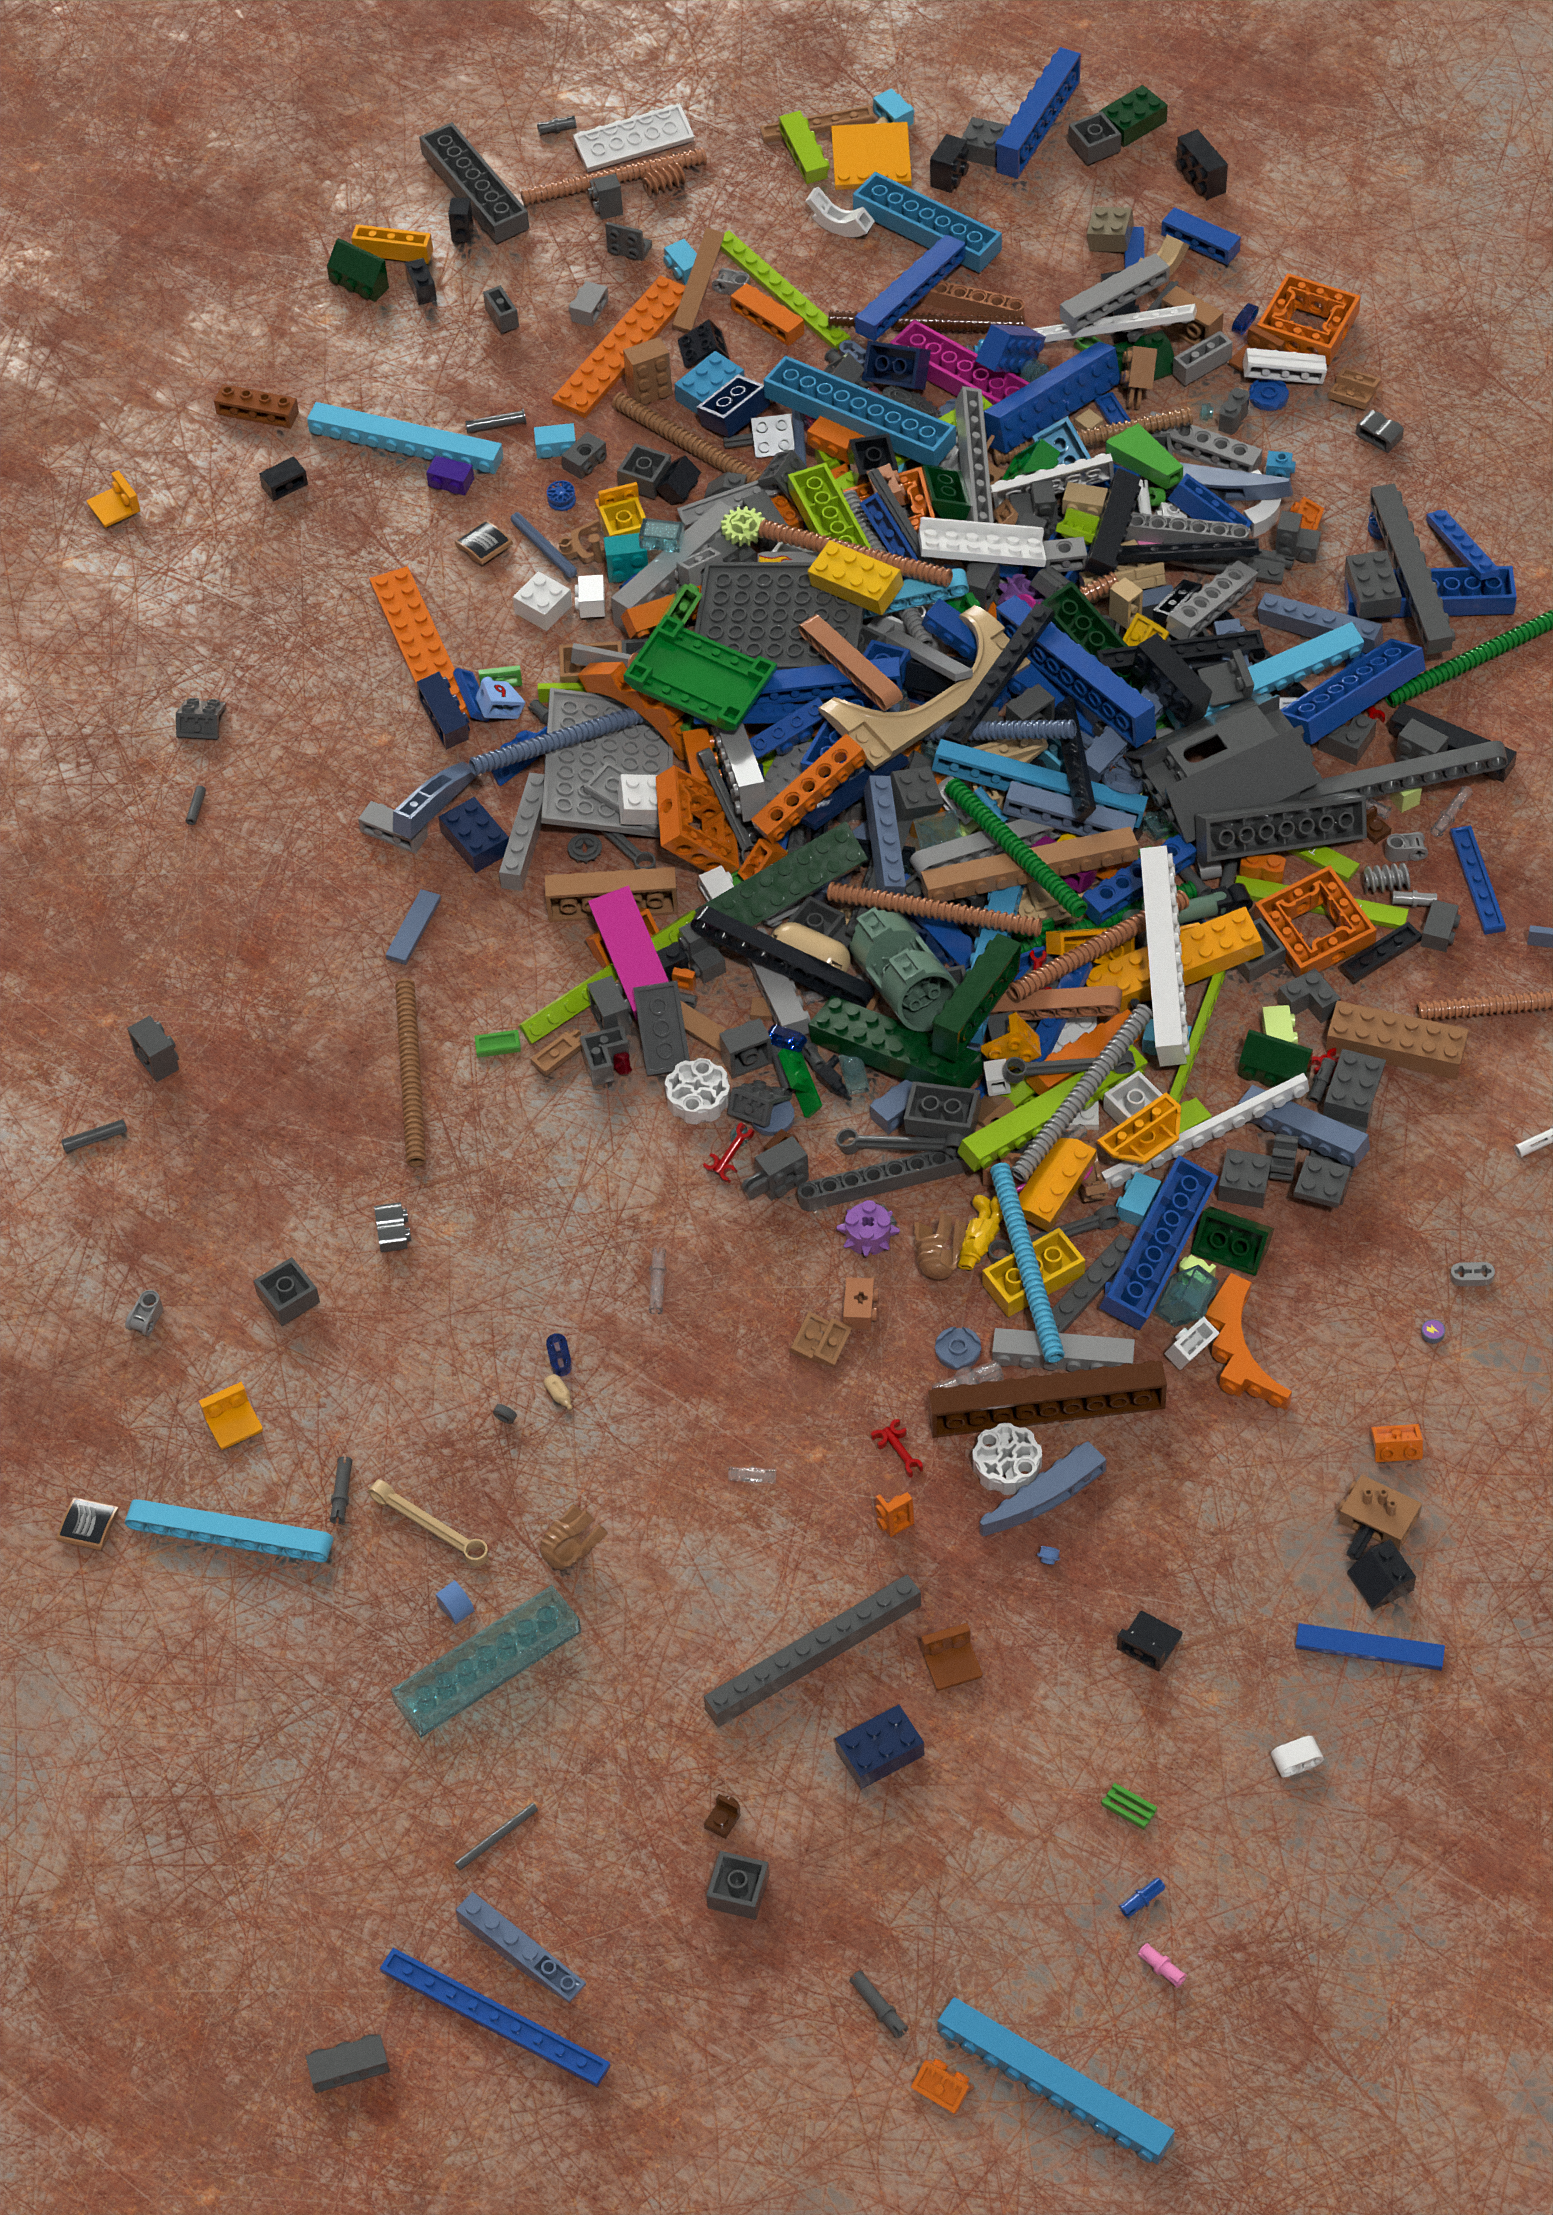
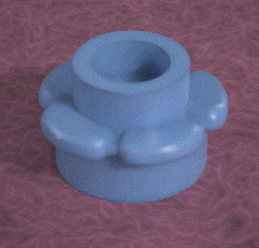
M1041 1546L1040 1553H1037V1556L1041 1557V1562L1055 1564V1561L1060 1560V1550Z

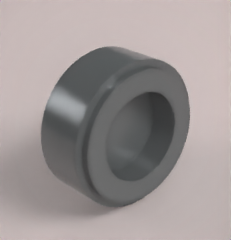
M497 1404L493 1410V1415L507 1424H512L517 1417L515 1411L502 1404Z

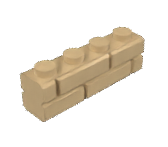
M1161 561L1118 564L1114 572L1118 581L1125 577L1142 590L1157 588L1166 584L1164 563ZM1088 571L1080 572V587H1086L1087 583L1092 584L1091 581L1093 580L1096 582L1100 576ZM1108 591L1107 595L1102 594L1101 598H1110V591ZM1097 597L1095 601L1091 600L1090 603L1098 602L1101 598Z

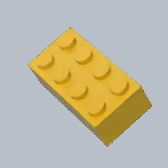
M831 540L828 541L807 571L813 587L881 616L904 585L900 569Z
M1060 1227L1032 1242L1047 1296L1080 1278L1085 1273L1084 1257ZM1014 1253L983 1270L982 1285L1007 1317L1029 1306Z

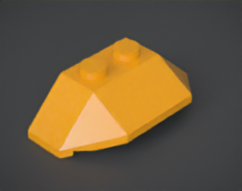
M1166 1092L1098 1139L1097 1143L1113 1158L1145 1165L1179 1141L1181 1106Z

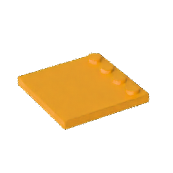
M907 122L831 126L835 190L858 189L874 172L884 175L904 186H912Z

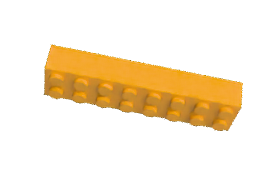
M1246 906L1180 932L1181 935L1179 936L1182 946L1181 961L1183 962V982L1185 986L1265 954L1262 939ZM1148 946L1092 968L1085 987H1119L1122 990L1120 1012L1132 1008L1130 1001L1133 998H1137L1140 1003L1152 1000ZM1109 1015V1016H1099V1018H1100V1020H1103V1019H1105V1018H1107V1017H1110V1016H1112V1015Z

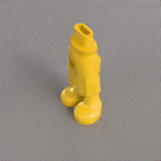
M983 1195L974 1196L972 1204L979 1212L978 1218L970 1220L962 1243L963 1247L960 1251V1260L957 1264L960 1269L973 1270L975 1264L982 1260L980 1257L988 1252L989 1245L1000 1230L998 1225L1004 1216L1002 1215L997 1196H994L992 1200Z

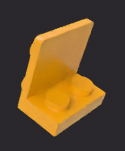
M119 470L111 473L113 479L111 489L87 500L88 506L105 528L141 511L137 494Z
M637 482L599 491L598 499H595L598 514L600 506L634 497L639 499Z
M1017 1012L1008 1015L1009 1033L980 1046L981 1052L990 1061L1019 1057L1028 1063L1041 1057L1039 1035ZM1014 1066L1008 1067L1009 1071L1017 1068Z
M242 1382L199 1400L202 1415L221 1450L263 1432V1427L248 1401Z

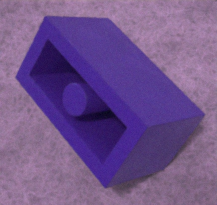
M440 456L434 457L426 472L428 486L464 496L474 480L473 465Z

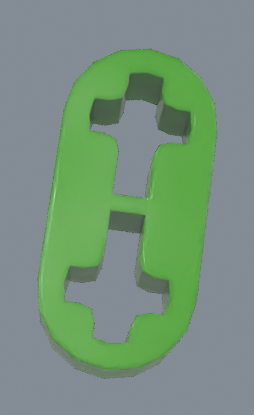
M1148 487L1151 506L1160 507L1161 502H1165L1166 498L1164 489Z

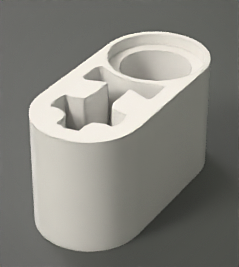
M1305 1736L1283 1744L1271 1752V1757L1281 1777H1289L1321 1764L1324 1760L1313 1736Z

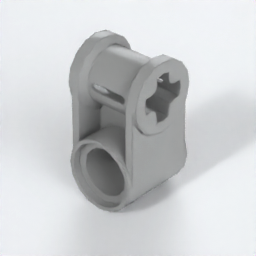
M721 268L718 272V278L712 283V287L717 293L732 295L744 284L748 283L750 285V278L746 272Z
M1421 832L1391 834L1386 843L1384 853L1386 859L1391 862L1425 859L1428 856V849L1424 846V834Z
M146 1290L142 1292L126 1318V1329H135L142 1332L144 1336H149L152 1333L156 1322L163 1312V1305L156 1291Z

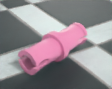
M1148 1943L1139 1950L1138 1957L1153 1967L1157 1975L1161 1974L1176 1988L1183 1984L1187 1974L1173 1965L1168 1956H1162Z

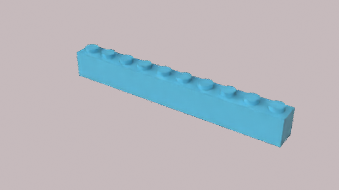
M315 402L307 418L309 432L316 435L350 441L427 460H433L435 456H440L471 464L474 470L496 474L503 459L502 443Z
M1350 622L1248 667L1254 682L1252 695L1261 693L1262 696L1276 689L1282 690L1288 684L1300 682L1310 674H1318L1331 665L1337 666L1349 657L1355 658L1361 653L1364 640L1354 624ZM1239 701L1211 707L1209 704L1206 715L1200 719ZM1166 707L1165 713L1175 730L1184 727L1185 725L1175 718L1174 713Z

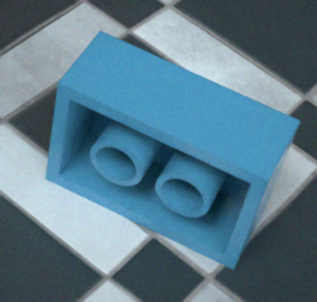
M714 351L674 384L675 399L699 415L697 406L736 375L744 376V369Z
M1068 416L1032 436L1033 443L1042 438L1061 452L1057 458L1059 461L1057 465L1072 464L1079 459H1091Z

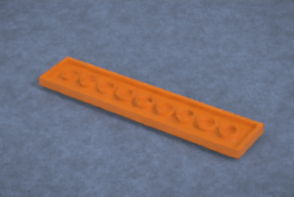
M660 275L552 397V404L586 418L624 375L623 350L655 339L676 315L686 286Z
M408 566L369 578L370 585L416 688L417 681L439 671L442 677H447L451 686L449 688L451 694H456L460 702L459 708L461 713L465 712L468 719L471 718L453 672L455 669Z

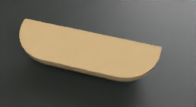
M796 922L781 924L771 935V937L844 972H847L849 968L850 954L844 944Z

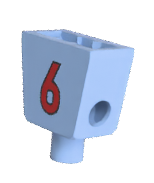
M485 677L481 680L480 688L476 694V700L484 718L518 719L526 703L508 682L493 681L491 677Z

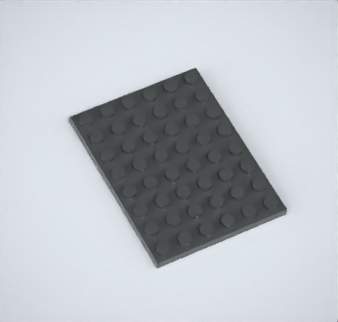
M706 562L701 594L703 595L699 601L695 633L754 659L761 656L777 663V670L829 665L831 663L801 636L798 625L817 614L859 651L865 608L813 587L807 572L813 562Z

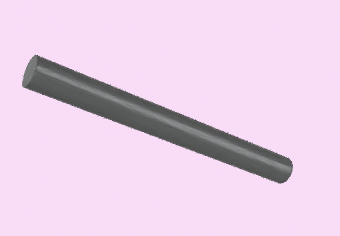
M534 1803L528 1805L454 1862L456 1868L459 1871L536 1813L538 1811Z

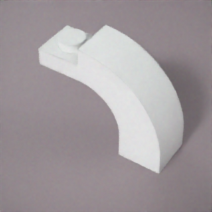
M819 187L814 188L805 201L815 212L812 218L824 229L844 237L862 236L867 234L875 221L864 207L852 211L837 207Z
M1259 470L1251 472L1256 474H1262ZM1281 498L1264 499L1258 505L1244 510V516L1252 521L1249 533L1253 538L1267 532L1275 525L1280 515Z

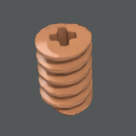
M677 162L643 174L644 188L649 197L652 196L651 190L658 194V188L662 192L666 191L665 185L671 190L673 188L672 183L676 187H679V180L684 185L686 183L685 174Z

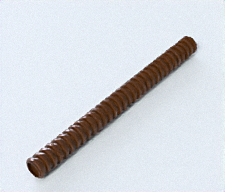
M830 310L828 326L829 328H832V326H835V328H838V326L842 328L854 326L855 328L854 320L858 313L857 311L851 313V311L845 312V310H842V312ZM910 312V314L905 313L890 328L891 330H894V328H897V330L903 328L904 330L913 320H916L934 329V331H937V329H940V331L952 329L954 332L955 330L959 332L965 330V332H968V330H971V332L983 330V332H986L991 324L1025 326L1024 316L1020 318L1018 316L1011 317V315L1005 317V315H1002V317H999V315H996V317H993V315L981 317L980 314L974 316V314H971V316H968V314H965V316H962V314L950 316V314L944 315L943 313L937 315V313H934V315H931V313H928V315L916 313L915 315Z

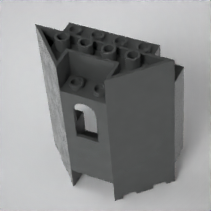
M1261 693L1254 694L1251 698L1243 699L1199 719L1188 727L1184 726L1123 754L1132 766L1134 775L1140 777L1144 789L1150 792L1156 806L1161 807L1166 820L1172 823L1174 830L1179 832L1186 843L1196 840L1195 814L1300 799V791L1323 781L1320 773L1312 764L1315 759L1311 748L1303 741V733L1305 732L1302 725L1293 728L1279 709L1280 695L1272 697V694H1264L1262 696ZM1215 736H1218L1227 748L1195 763L1187 761L1183 756L1187 749Z

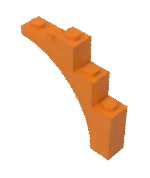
M624 662L589 663L578 674L586 692L612 697L638 712L661 733L672 747L678 759L686 760L682 731L680 729V726L684 723L682 716L685 712L634 690L624 681L623 675L627 670Z
M1230 1273L1205 1313V1318L1220 1333L1212 1345L1211 1357L1222 1364H1227L1220 1375L1219 1388L1223 1389L1227 1394H1234L1238 1397H1241L1243 1392L1247 1391L1251 1396L1268 1401L1276 1408L1280 1407L1287 1410L1291 1404L1292 1391L1274 1381L1261 1369L1245 1343L1241 1318L1243 1309L1250 1296L1251 1282Z

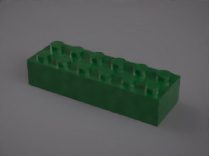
M997 933L993 940L988 941L985 952L982 955H978L972 970L969 969L966 972L964 981L961 985L958 984L952 998L946 1000L940 1015L937 1014L932 1021V1027L934 1028L931 1036V1041L933 1042L932 1052L955 1062L958 1060L979 1030V1027L1006 992L1009 984L1013 982L1019 973L1022 943Z

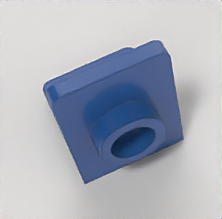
M1000 565V577L1007 580L1006 577L1012 578L1013 575L1022 574L1024 565H1018V568Z

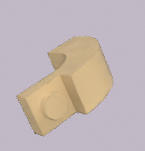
M1167 234L1157 255L1170 266V277L1181 264L1190 245Z

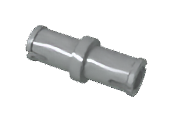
M1412 890V892L1392 891L1391 903L1411 905V907L1415 908L1417 905L1431 906L1433 899L1437 900V893H1418L1417 890Z

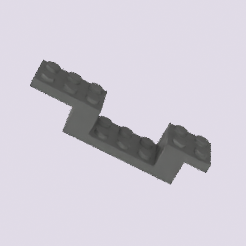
M1342 1049L1324 1102L1323 1115L1366 1133L1372 1117L1374 1098L1386 1065V1060ZM1312 1149L1310 1156L1306 1155L1294 1191V1197L1339 1208V1205H1343L1355 1167L1343 1164L1337 1159L1324 1156Z

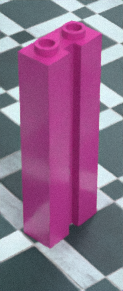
M628 885L589 900L588 903L634 1017L638 1020L633 987L668 982V978Z

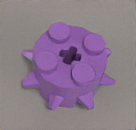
M1016 574L1012 578L1006 577L1009 582L1008 584H998V587L1003 591L998 599L999 605L1014 595L1018 596L1020 594L1032 596L1036 603L1046 598L1030 585L1031 581L1025 579L1026 575Z
M866 1200L852 1209H847L845 1223L837 1226L838 1231L846 1234L844 1248L850 1247L858 1254L863 1252L864 1256L867 1257L870 1253L876 1255L885 1249L889 1250L890 1237L900 1233L899 1228L891 1225L890 1217L893 1212H887L885 1208L871 1200Z

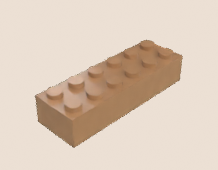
M675 867L545 875L549 922L595 920L588 901L628 885L638 908H648L652 916L678 914Z
M1337 1000L1327 1034L1325 1051L1336 1048V1053L1341 1054L1342 1049L1385 1059L1387 1065L1457 1080L1469 1029Z

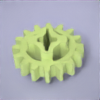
M745 506L744 510H741L739 507H737L735 512L729 510V515L725 514L724 520H721L722 535H725L726 541L731 539V544L733 545L739 542V546H742L743 543L750 546L751 541L758 542L759 525L765 517H762L761 512L756 513L755 508L749 511L747 506Z

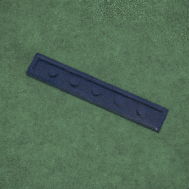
M899 753L874 771L870 767L818 803L813 811L808 812L801 818V823L813 830H817L864 796V787L869 776H889L892 771H899L909 764L908 757Z

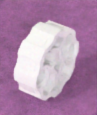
M698 1058L694 1061L685 1060L675 1066V1070L667 1075L665 1080L668 1109L673 1116L684 1119L686 1123L712 1122L720 1117L724 1109L729 1107L731 1093L728 1074L722 1066L713 1064L709 1059Z
M1001 1423L993 1429L984 1430L978 1436V1442L973 1449V1472L977 1474L980 1484L989 1491H999L1003 1495H1014L1022 1486H1028L1035 1480L1039 1470L1042 1468V1449L1030 1430L1025 1427L1013 1426L1011 1423ZM992 1444L993 1446L987 1447L985 1445ZM1027 1471V1472H1029V1473H1028V1474H1023V1473H1021V1472Z

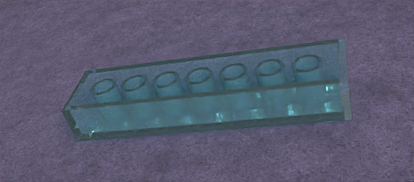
M550 1585L392 1688L391 1693L394 1704L421 1738L580 1634V1619L554 1586Z

